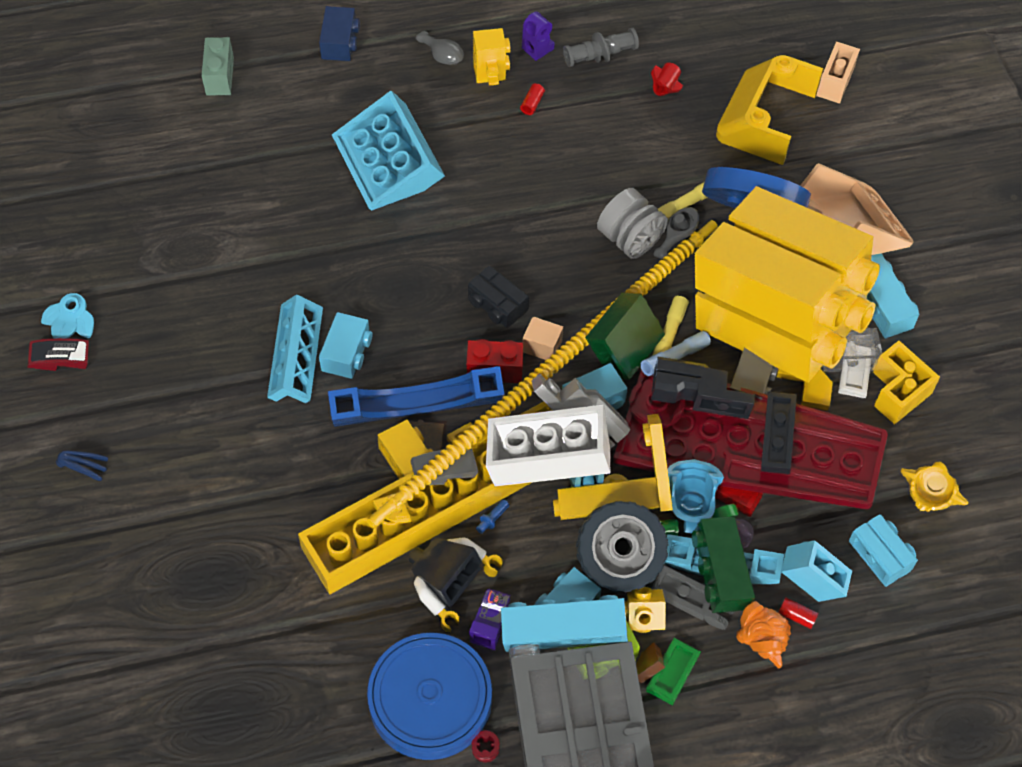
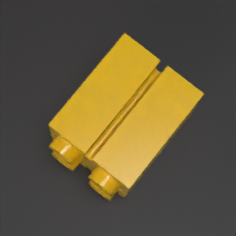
M756 186L729 215V220L735 223L734 226L723 222L695 252V288L705 293L703 294L698 291L695 295L696 329L705 331L708 335L741 351L745 347L771 365L809 383L823 365L832 369L838 364L846 348V336L851 330L862 333L874 315L875 303L867 300V294L874 286L880 270V265L871 261L874 236Z

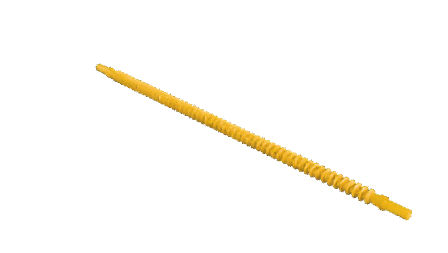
M711 220L698 232L694 231L688 240H683L681 244L677 245L663 260H660L649 272L640 277L634 285H631L630 289H627L625 293L646 295L648 291L652 290L654 286L662 281V278H666L667 274H670L672 270H675L676 266L685 261V258L693 254L696 247H700L703 244L704 239L718 228L717 223ZM607 306L595 319L586 324L580 332L571 337L570 341H566L565 345L560 347V350H556L555 354L550 356V359H546L545 363L540 364L539 368H535L534 372L529 374V377H525L523 382H519L518 386L513 388V391H509L507 396H503L502 401H497L496 405L491 407V410H487L485 415H481L480 420H475L474 425L469 426V430H464L463 435H458L457 439L452 441V445H447L446 450L443 449L440 455H435V460H429V465H424L423 470H418L417 475H412L411 480H406L405 486L401 485L399 487V492L387 497V502L367 519L368 524L372 528H376L394 511L399 512L407 500H413V495H419V490H424L425 485H430L431 480H436L437 475H441L443 470H447L449 465L454 464L455 460L460 458V454L464 455L466 449H471L472 445L477 444V440H481L483 435L488 434V419L508 416L511 411L516 409V406L521 405V401H526L527 397L531 396L532 392H534L531 381L538 374H541L546 380L552 378L553 373H557L559 369L563 368L564 364H568L569 360L574 358V355H578L579 351L584 349V346H588L589 343L585 337L610 306Z

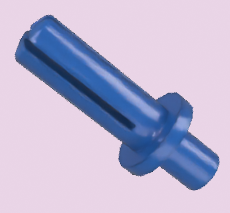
M501 500L488 515L483 514L480 517L481 523L476 527V530L482 534L487 528L493 529L495 527L494 522L506 511L509 503L506 500Z

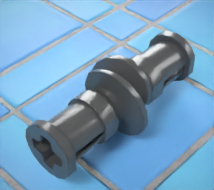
M629 28L627 32L608 35L605 38L601 33L595 32L592 35L591 41H585L582 44L571 47L569 45L563 46V55L568 67H573L574 63L593 59L600 63L601 56H603L605 62H610V54H616L630 48L633 50L638 49L639 40L634 28Z

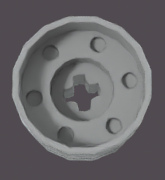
M628 188L616 195L607 204L599 217L597 229L610 241L616 242V246L624 251L630 259H636L650 250L660 239L666 229L668 218L654 205H648V200L636 189Z

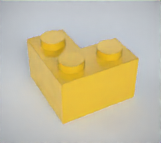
M897 341L880 355L873 371L886 384L881 389L874 406L895 425L933 393L940 376L904 344Z

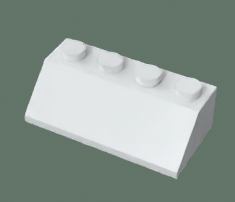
M596 405L488 419L486 468L494 486L609 474L610 445L604 406Z

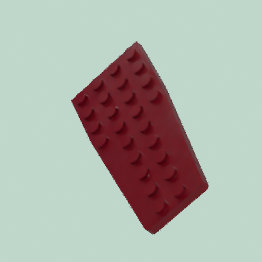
M641 369L637 383L642 380H650L653 374L647 376ZM727 383V390L731 391V384ZM742 387L741 391L762 397V400L754 399V406L748 419L692 410L693 401L686 400L684 414L679 421L668 428H662L667 469L678 461L695 459L710 463L722 472L724 479L718 486L861 509L872 507L888 436L887 431L884 429L796 404L790 474L761 472L768 395ZM629 406L625 420L629 425L630 431L618 442L613 462L654 472L651 446H646L643 425L638 423L632 416Z

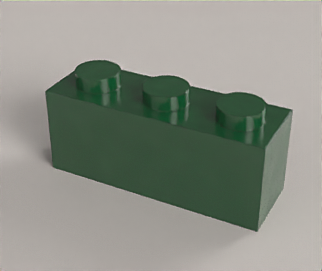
M735 517L701 519L692 532V544L694 548H697L699 554V573L704 575L706 584L704 589L705 599L710 603L712 613L744 611L753 602L755 595Z

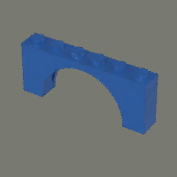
M499 366L471 370V372L456 378L424 385L382 390H363L354 387L328 391L332 422L334 427L497 403L504 396V389Z

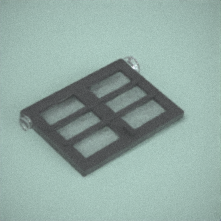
M632 642L541 654L537 644L521 645L508 650L525 767H654Z

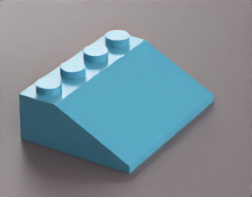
M389 91L332 134L371 211L423 192L445 176L406 103L392 91Z

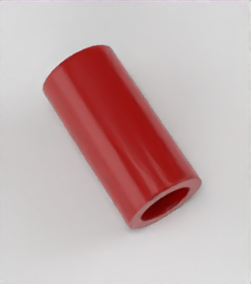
M536 83L531 85L520 106V110L524 114H534L545 92L543 86Z
M787 597L778 612L809 629H812L819 614Z

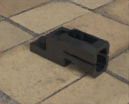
M657 357L653 373L651 400L673 404L680 399L693 401L692 410L748 419L754 406L755 394L739 390H727L728 371L711 369L706 364Z

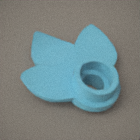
M77 293L67 294L61 299L60 303L50 305L44 311L41 319L42 324L51 326V334L54 339H69L75 332L89 339L94 329V318L86 311V301ZM76 302L75 308L69 310V304Z

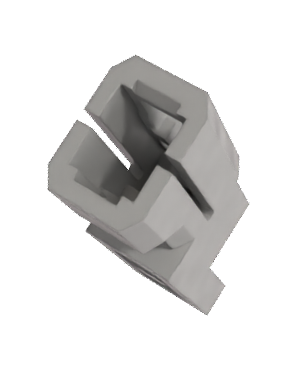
M538 374L531 381L534 392L553 411L603 405L608 438L611 436L618 443L629 433L630 428L627 421L597 390L586 389L576 378L562 390L551 378L546 380L541 374ZM609 438V445L611 449L615 445V443Z

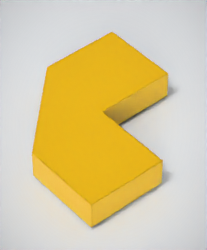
M778 368L777 378L804 382L801 405L829 410L833 382L821 368L809 383Z

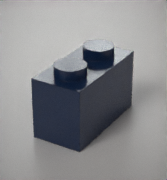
M325 7L319 41L321 59L351 61L352 51H356L357 48L355 33H359L360 19L355 17V8Z

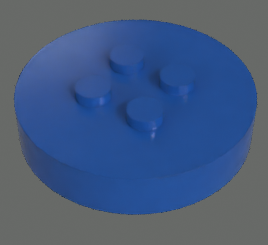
M730 167L708 169L702 193L706 197L735 209L756 186L807 208L811 198V193L807 189L788 180L756 171Z
M421 633L404 638L383 653L371 672L367 692L371 719L381 738L401 754L422 760L443 759L455 755L472 744V740L480 731H483L489 719L492 706V685L487 667L472 647L453 636L440 633Z

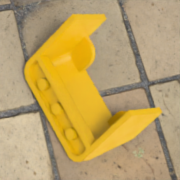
M780 55L747 69L718 124L717 139L728 146L783 165L791 136L768 128L771 120L769 113L756 106L768 82L815 98L823 68L789 56Z

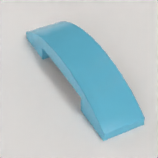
M668 534V556L664 564L704 577V575L699 573V554L697 548H694L692 544V538ZM755 549L754 554L744 552L752 584L780 583L784 554Z

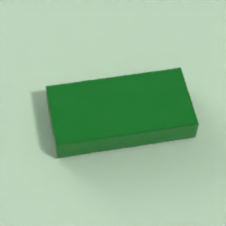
M673 638L663 657L665 668L651 678L646 692L673 706L701 651Z

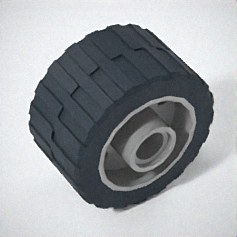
M616 501L605 504L588 515L579 528L576 540L577 559L582 566L583 572L588 575L590 580L601 587L616 592L639 590L645 587L646 584L654 581L659 572L661 573L664 568L663 565L668 556L667 546H669L665 534L666 530L661 525L659 518L644 506L630 501ZM619 538H623L628 544V550L623 555L618 554L614 547L615 542Z

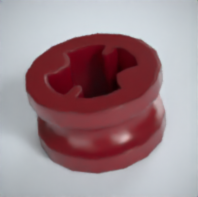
M487 730L480 731L472 740V753L480 762H491L498 756L500 743L496 734ZM491 741L492 751L483 750L480 752L479 742L488 743Z

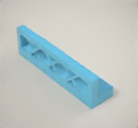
M297 294L281 304L267 395V398L276 402L287 395L304 403L311 400L323 307ZM304 308L313 312L312 322L310 323L304 315ZM302 330H305L310 339L307 346L300 336ZM299 353L302 354L306 361L305 369L301 368L297 360ZM297 376L303 385V391L293 388L294 378Z

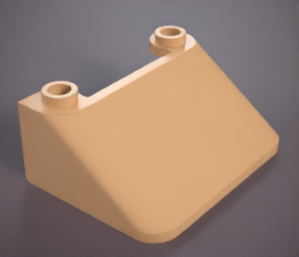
M818 163L800 185L811 193L809 209L874 236L872 255L908 248L913 244L914 241L880 195L866 183Z

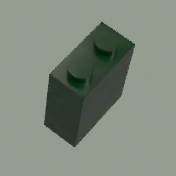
M621 293L585 339L603 366L611 363L621 379L630 380L641 366V362L649 356L665 333L642 294Z

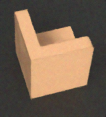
M533 317L523 336V352L544 360L550 359V356L555 354L562 343L563 326Z

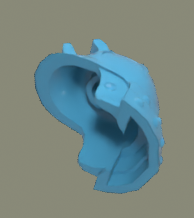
M695 459L678 461L667 469L669 486L671 487L672 511L678 518L684 520L683 532L692 533L701 519L712 517L715 510V492L718 485L724 479L722 472L717 467Z

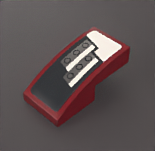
M57 338L30 341L27 368L56 371L57 366L86 369L89 340Z

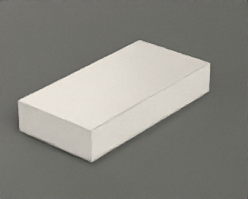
M846 344L838 393L866 398L872 349Z

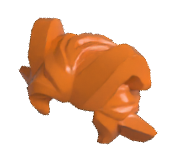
M754 601L742 613L740 619L741 629L737 631L736 638L740 643L749 645L754 652H758L764 659H769L777 668H781V654L786 651L785 648L791 635V626L788 624V620L778 612L764 608L757 601Z

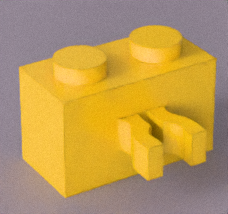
M503 28L473 31V66L477 83L488 82L490 86L499 85V81L506 80V70H510L509 55H506V53H510L509 38H504Z

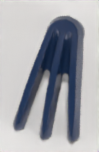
M62 451L59 453L56 459L58 467L63 468L66 466L97 481H101L102 477L82 466L103 472L107 470L104 466L81 459L108 461L109 458L106 456L78 451Z

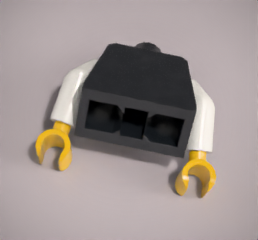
M437 538L425 550L415 547L409 555V562L413 564L411 571L416 578L414 586L419 598L435 616L438 614L442 618L441 627L446 632H451V628L445 623V619L453 618L459 624V616L454 611H446L445 606L449 608L453 606L483 566L486 575L495 577L498 571L492 568L490 564H495L499 568L503 564L500 556H487L484 549L468 538L448 540Z

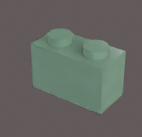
M230 37L205 38L202 80L206 95H231L234 56Z

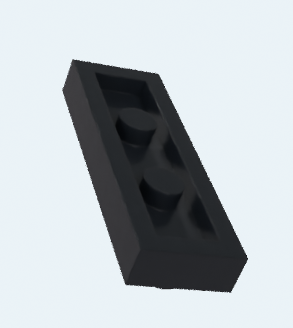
M768 392L761 472L790 474L797 394Z

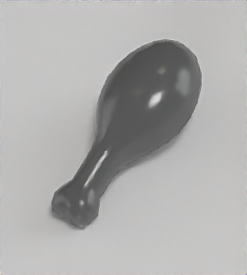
M422 31L416 35L418 42L425 43L431 48L433 58L437 62L451 65L459 63L464 58L461 46L455 41L433 38L427 31Z
M686 207L680 209L669 218L666 226V239L660 247L655 249V257L663 260L676 243L688 238L696 230L700 216L695 208Z

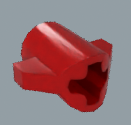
M666 63L662 69L657 65L652 69L653 91L656 95L664 96L669 93H677L682 89L683 85L677 81L681 75V70L677 65Z

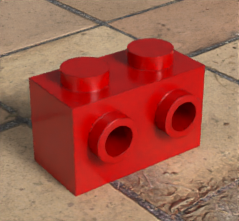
M485 339L468 340L467 373L471 372V370L500 366L503 383L522 382L523 343L511 340L504 342H494Z

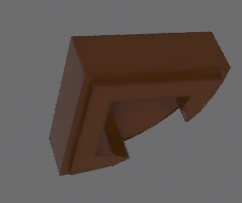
M652 643L642 653L636 663L640 683L645 682L665 668L661 649L655 643Z

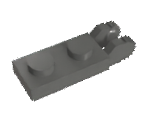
M664 566L651 589H663L665 602L702 621L705 620L716 628L725 630L729 621L725 617L712 613L709 610L711 605L705 599V586ZM732 611V612H724V613H727V614H730V615H731V614H733L735 611Z

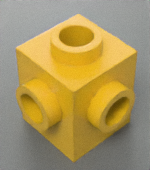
M643 587L639 590L635 589L627 592V601H624L625 614L631 630L639 633H647L651 630H665V598L663 589Z

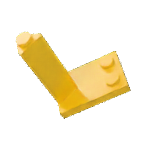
M659 414L647 415L648 423L643 424L646 446H651L655 477L557 489L558 499L553 500L555 517L561 516V520L587 517L595 509L616 501H630L648 509L660 508V511L672 510L662 423Z

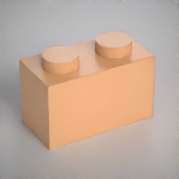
M836 42L822 74L816 96L837 103L841 102L855 68L860 49Z

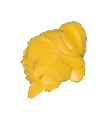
M940 461L935 462L932 466L919 467L917 470L901 469L902 475L910 485V495L916 502L915 506L920 511L929 512L930 510H942L951 505L958 504L964 506L968 504V501L959 492L956 479L949 475V471L944 463Z

